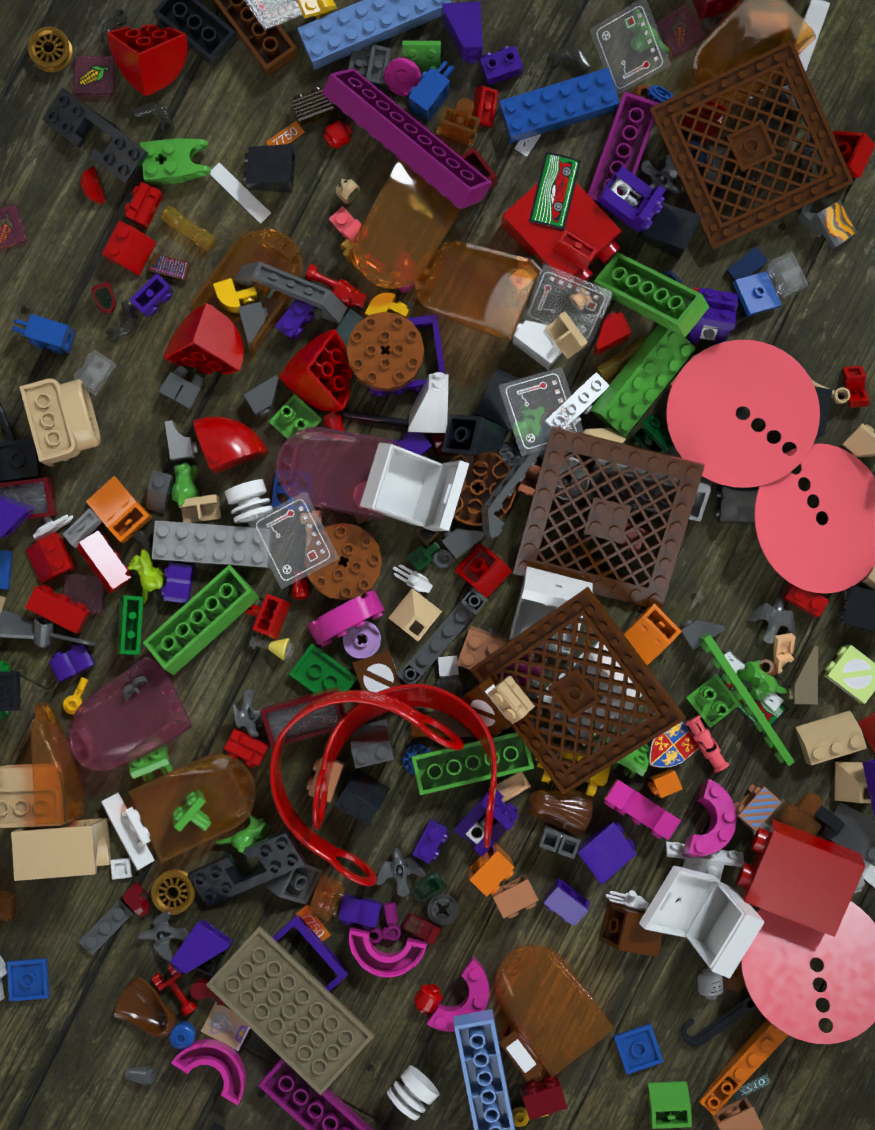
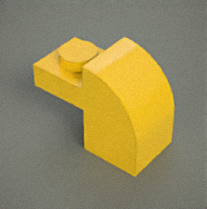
M297 0L304 19L315 16L317 20L338 11L334 0Z
M232 278L213 283L219 304L228 312L239 313L240 305L253 304L258 300L255 287L236 292Z
M381 293L372 299L365 312V317L380 312H390L408 318L409 309H407V305L401 302L394 303L396 300L395 294Z

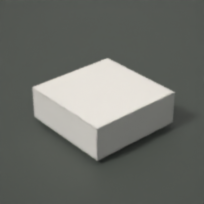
M457 656L438 657L439 676L459 675L458 665H456L458 662Z
M130 857L110 860L112 880L133 877Z

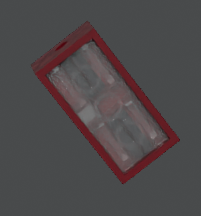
M52 477L0 483L1 495L35 508L27 519L58 515Z
M338 686L265 706L260 712L271 747H274L283 728L302 708L323 696L339 692ZM343 703L319 708L301 718L290 728L284 744L332 732L346 714Z

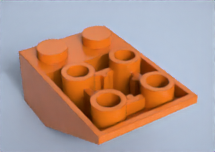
M115 476L86 501L105 526L124 544L153 518Z
M653 604L623 634L646 665H648L682 631L656 604Z

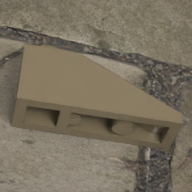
M818 646L809 647L790 684V688H788L787 697L791 704H818Z

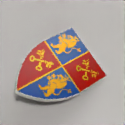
M683 722L653 739L649 752L650 766L659 768L676 766L685 761L699 748V743L694 740V736Z

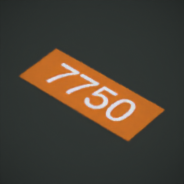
M295 121L266 141L267 145L289 144L305 132L298 122Z
M308 905L297 912L322 941L331 936Z

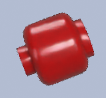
M337 120L325 128L323 136L330 148L339 149L351 141L350 134H352V130L348 123L343 124L342 121Z
M433 983L430 985L423 984L414 997L416 1009L423 1014L434 1013L443 1000L440 988Z

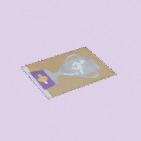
M215 1002L201 1032L239 1051L250 1027L231 1009L223 1005H217V1002Z

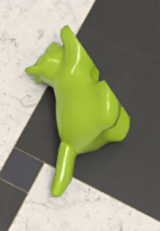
M145 549L141 550V556L135 555L128 567V570L134 569L139 573L143 587V604L148 600V592L161 589L164 580L163 569L160 566L153 567L152 559Z

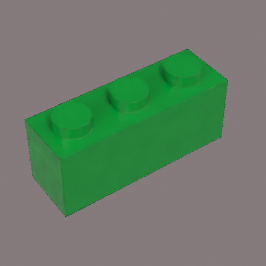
M125 595L120 597L116 654L140 655L143 597Z

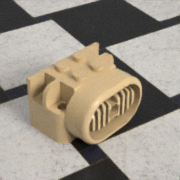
M45 379L20 386L39 462L52 467L55 462L68 461L70 458L78 456L82 450L100 445V431L92 401L82 380L77 379L60 384L55 379Z
M61 764L0 766V828L61 826L73 821V817H69L68 805L71 804V800L68 799L67 788L63 785V767Z

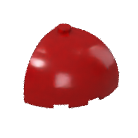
M141 25L142 28L130 30V27L127 26L107 32L109 47L119 70L129 84L145 96L152 95L154 92L169 85L183 68L187 56V38L185 33L177 29L167 27V30L158 29L157 25Z
M205 303L192 311L178 326L168 343L163 358L186 368V365L197 368V372L212 374L213 371H222V374H231L240 371L244 357V348L241 336L233 322L223 313L216 310L214 306Z
M335 329L327 331L306 344L296 353L278 376L302 401L314 408L327 412L343 410L351 391L349 389L350 378H352V370L345 353L347 350L346 346Z
M219 416L193 420V425L207 463L215 474L269 453L262 439L251 428L237 420Z

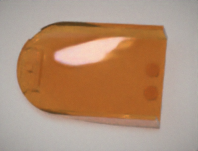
M739 0L699 46L693 64L696 85L792 40L799 55L816 39V33L786 0ZM769 74L764 75L758 79L766 82ZM773 74V75H772V78H771V80H770V82H771L777 75H774V74ZM752 82L742 86L741 88L749 90ZM755 83L752 92L759 94L765 86ZM734 90L723 96L731 99ZM737 91L734 100L744 103L747 94ZM719 100L718 104L729 105L728 102Z
M399 160L355 236L353 254L355 255L358 269L369 281L380 287L396 289L397 287H407L413 284L427 268L461 209L454 206L452 201L446 196L441 195L422 176L412 171L410 166Z
M267 228L253 232L251 230L237 238L190 302L191 312L207 303L227 316L236 326L243 342V348L254 355L276 325L291 296L275 291L269 299L266 295L271 288L255 282L253 287H255L258 300L254 303L261 302L262 308L266 307L269 318L266 319L265 324L251 342V348H249L240 314L228 312L221 307L213 283L232 278L236 292L248 289L249 287L234 282V279L242 265L255 262L265 263L302 278L303 261L298 246L284 233Z
M455 241L443 244V247L436 251L432 250L425 257L416 274L415 290L418 293L419 301L432 313L475 331L511 341L540 270L528 258Z
M39 702L35 706V719L32 720L31 726L35 825L68 823L85 815L82 779L65 732L49 702Z
M222 754L202 757L128 791L144 826L150 833L149 838L160 863L238 827L250 815L256 799L255 782L248 768L239 760ZM196 789H199L204 794L206 800L200 810L210 818L211 824L203 831L190 821L179 832L174 828L172 813L178 806H183L186 802V796L191 791L194 792Z
M533 944L524 945L511 951L501 961L495 978V991L498 1001L520 1035L552 1078L615 1029L610 1019L569 965L553 949Z

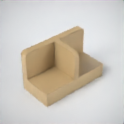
M565 311L558 316V319L545 328L567 359L588 344Z
M216 494L187 498L185 503L181 507L179 506L182 510L183 523L221 519L219 496Z

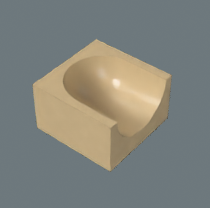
M108 818L73 820L61 826L22 827L11 832L14 881L93 875L97 873L96 866L110 865L111 853Z

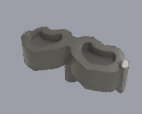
M145 676L134 678L131 684L124 687L122 695L126 701H128L132 693H140L138 688L142 684L148 683Z

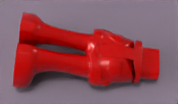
M310 264L305 279L333 288L331 292L345 306L363 308L367 295L361 293L360 289H356L344 279L337 281L328 278L318 272L316 265Z

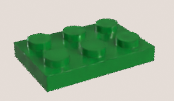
M313 643L289 673L290 676L313 693L337 686L339 692L349 691L358 679L357 676Z

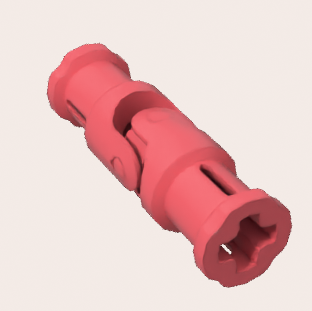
M697 715L686 721L685 725L691 729L694 734V740L699 742V748L706 759H709L714 768L713 772L718 773L727 768L729 763L725 762L720 753L719 746L711 737L710 731L704 727L700 720L701 716Z

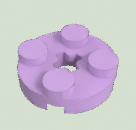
M365 621L366 624L357 629L354 626L347 629L348 633L343 636L345 650L355 658L365 659L373 656L381 645L379 630L369 621ZM366 635L367 643L359 645L357 643L359 641L357 636Z

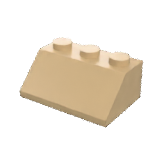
M851 710L795 727L806 764L809 765L867 749L862 730Z

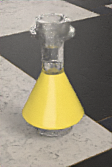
M256 635L251 637L249 644L253 650L256 647L269 649L282 661L286 658H291L294 649V643H290L289 638L269 642L260 640L259 636Z

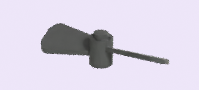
M6 610L1 612L0 637L33 639V643L42 648L51 645L53 637L97 646V642L53 633L54 622L44 617H37L34 621H31Z

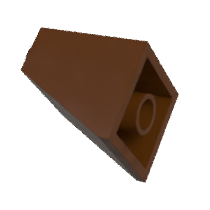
M608 902L599 940L617 950L658 957L663 933L646 930L639 924L645 911Z

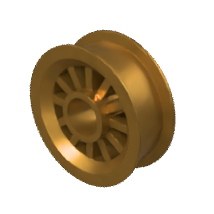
M40 28L31 35L28 42V53L39 69L45 72H59L66 68L72 59L73 50L67 36L58 28ZM54 47L52 52H47L48 48Z
M178 869L169 870L155 880L151 890V897L154 905L161 912L169 911L171 915L184 912L193 903L196 897V889L188 878V873ZM171 887H175L178 890V896L174 897L170 894L169 890Z

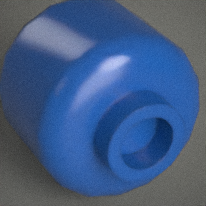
M187 1021L177 1023L169 1036L173 1047L179 1050L190 1047L196 1039V1029Z

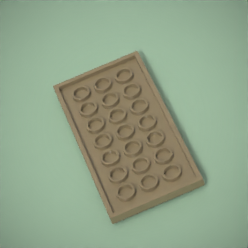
M261 926L254 931L206 984L320 1095L375 1036Z

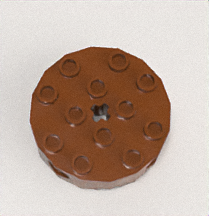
M380 312L371 314L357 323L349 336L347 356L350 368L359 382L372 390L388 392L400 390L415 380L422 368L424 346L420 332L410 320L400 314ZM389 349V355L386 353L382 355V350Z
M490 451L475 456L457 455L450 462L460 460L469 463L453 518L457 522L470 527H483L481 507L511 469L504 459ZM476 484H480V488H483L479 493L472 489ZM516 485L514 492L502 502L503 506L501 509L494 513L500 520L512 506L516 494Z
M340 523L327 526L320 531V534L317 533V536L311 540L307 547L304 564L307 570V577L316 590L329 598L348 600L363 595L373 587L380 576L382 558L379 545L369 532L358 525ZM318 540H320L321 545L317 546L315 543ZM324 548L326 553L321 555L319 550ZM312 550H315V552H316L318 558H317V559L312 558L311 555H313V554H311V553H309V552H311ZM341 556L344 559H348L346 567L338 564Z

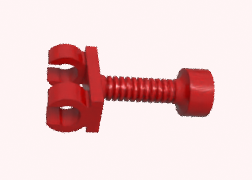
M171 963L168 969L173 975L172 978L165 982L162 975L157 973L152 977V980L159 991L167 985L173 989L172 991L182 1004L181 1012L184 1016H187L197 1008V1005L194 1001H189L184 996L185 994H183L176 982V979L184 973L177 972Z

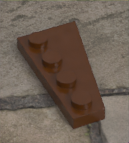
M441 711L425 714L448 727L459 738H477L464 724ZM423 722L440 737L450 738L438 728ZM412 724V738H430Z

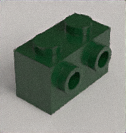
M651 414L630 433L643 449L664 454L674 445L669 432Z

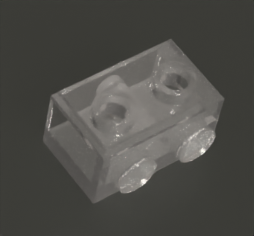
M792 251L772 260L768 264V273L771 278L775 279L777 292L784 299L804 290L808 286V282Z
M94 349L93 352L88 353L83 367L78 368L75 372L74 380H82L84 382L82 387L94 396H97L117 365Z

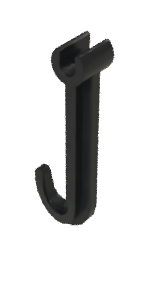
M750 995L743 996L738 1004L693 1036L687 1034V1029L694 1023V1019L690 1018L681 1029V1036L684 1042L692 1047H699L748 1011H754L756 1009L754 1002L746 1005L751 1000Z

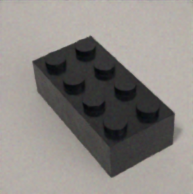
M163 0L153 11L156 20L166 29L171 27L185 33L187 46L213 68L238 41L236 32L198 0Z

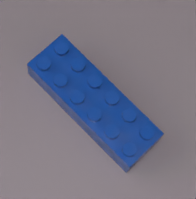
M605 68L500 100L499 111L511 144L618 110L620 102L609 68Z

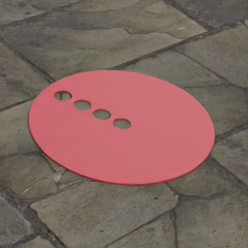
M754 340L722 342L698 353L677 375L667 402L668 430L681 458L703 463L705 465L702 473L704 478L721 485L738 488L766 485L781 479L794 470L809 453L815 441L820 420L817 392L805 369L783 350ZM741 406L747 407L750 411V416L746 420H740L736 417V410ZM756 418L764 420L766 424L765 429L761 432H755L751 428V422ZM769 431H778L781 434L780 442L777 444L769 443L767 440V433ZM786 442H792L796 445L797 451L794 455L787 456L783 453L782 446Z
M813 444L809 453L800 463L801 471L799 474L795 475L790 472L781 479L759 486L754 511L755 528L765 557L782 578L805 591L834 593L856 585L875 566V477L868 467L850 452L829 444ZM794 448L786 452L785 455H794L797 451V448ZM802 477L807 478L810 482V488L805 492L800 490L798 486V481ZM811 494L816 495L819 499V505L816 508H810L807 504V498ZM820 511L825 512L828 516V521L825 525H819L816 521V515Z
M850 901L835 937L761 908L757 913L763 919L764 924L743 956L741 967L746 988L762 1015L787 1035L815 1044H834L847 1041L860 1035L875 1022V923L860 907ZM812 958L822 960L824 968L821 972H814L810 968ZM815 978L825 980L827 988L824 992H817L813 988V980ZM818 998L828 1000L830 1008L827 1012L822 1013L817 1010L816 1001ZM822 1018H827L832 1022L833 1028L831 1032L824 1033L819 1029V1021Z

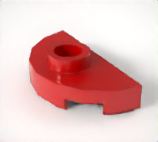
M95 166L90 167L81 175V188L91 201L103 204L106 201Z

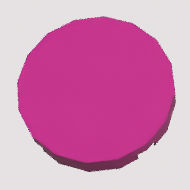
M399 57L393 59L385 68V84L387 83L391 92L399 96H408L413 86L417 87L420 83L421 73L418 66L407 58Z

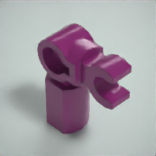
M394 901L382 904L385 922L388 926L383 927V929L373 927L370 930V933L376 932L378 934V938L372 939V943H378L381 939L397 940L400 937L402 929L397 924L399 920Z

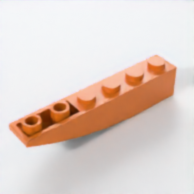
M766 1019L727 1063L699 1102L714 1116L788 1035Z

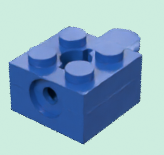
M444 61L437 71L432 67L428 72L425 71L421 75L420 83L417 87L413 86L408 93L409 111L426 123L429 122L450 94V80L448 79L453 74L455 67L452 65L448 67L449 63L447 61Z
M33 314L30 315L28 322L19 319L14 320L15 324L26 329L12 326L11 330L24 335L34 347L43 350L47 347L52 350L51 352L58 355H63V353L70 354L76 332L68 325Z

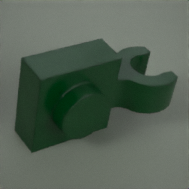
M436 541L426 549L421 545L408 555L407 558L416 570L420 572L433 561L430 555L441 547Z

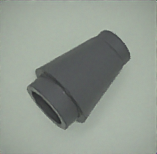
M151 1066L127 1067L125 1072V1079L145 1086L152 1085L156 1077V1070L151 1068Z

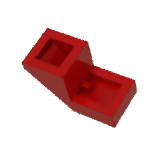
M862 365L843 367L844 388L850 392V398L847 401L849 407L869 406L870 399L865 390L867 376Z

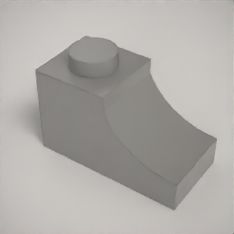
M165 421L170 459L174 462L196 458L195 453H198L197 442H193L191 437L182 436L178 432L174 421Z

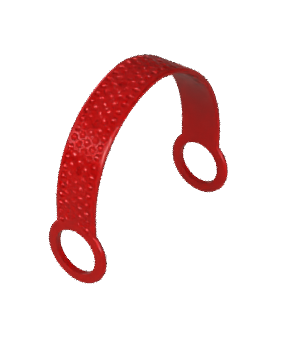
M406 684L377 692L400 700L410 707H427L448 714L464 724L477 737L486 752L491 769L484 828V847L488 848L491 840L497 787V757L492 736L483 719L461 698L434 686ZM357 703L341 718L334 728L324 751L321 770L315 786L312 813L315 829H320L323 823L331 771L340 749L359 727L376 716L389 712V710L370 704ZM322 788L321 803L319 809L320 793Z
M341 691L323 696L302 708L283 728L275 742L271 756V792L276 808L285 825L304 846L329 862L340 874L351 881L364 886H373L377 882V876L368 864L356 855L337 848L318 836L302 821L292 807L284 788L281 772L283 746L290 728L301 718L319 708L338 703H365L384 708L401 716L417 726L425 735L447 748L462 750L464 744L448 727L429 716L423 715L400 700L372 691ZM423 722L438 728L450 737L452 741L440 737ZM336 856L344 857L354 862L366 873L367 877L358 876L347 870L338 862Z

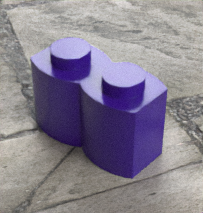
M170 562L169 566L165 567L164 577L167 578L166 585L162 586L161 591L164 601L186 604L190 600L194 566Z
M76 643L69 647L70 650L63 654L61 651L52 655L53 659L49 663L58 682H64L96 665L86 644Z
M344 894L338 919L342 920V923L346 925L358 923L361 924V928L372 930V927H377L382 902Z

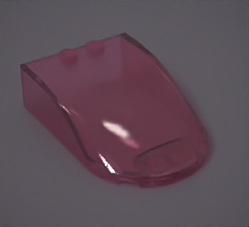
M309 427L300 430L293 437L288 438L281 447L276 462L277 477L285 492L295 500L301 499L305 504L386 521V515L361 507L360 503L378 444H393L400 448L403 446L391 439L322 427Z
M144 657L87 698L78 707L73 716L75 719L72 729H69V743L74 757L81 765L96 771H109L157 750L183 734L193 725L168 671L164 670L156 659ZM145 676L148 683L142 684L138 688L140 693H132L131 697L126 701L122 695L124 687L131 684L134 678Z

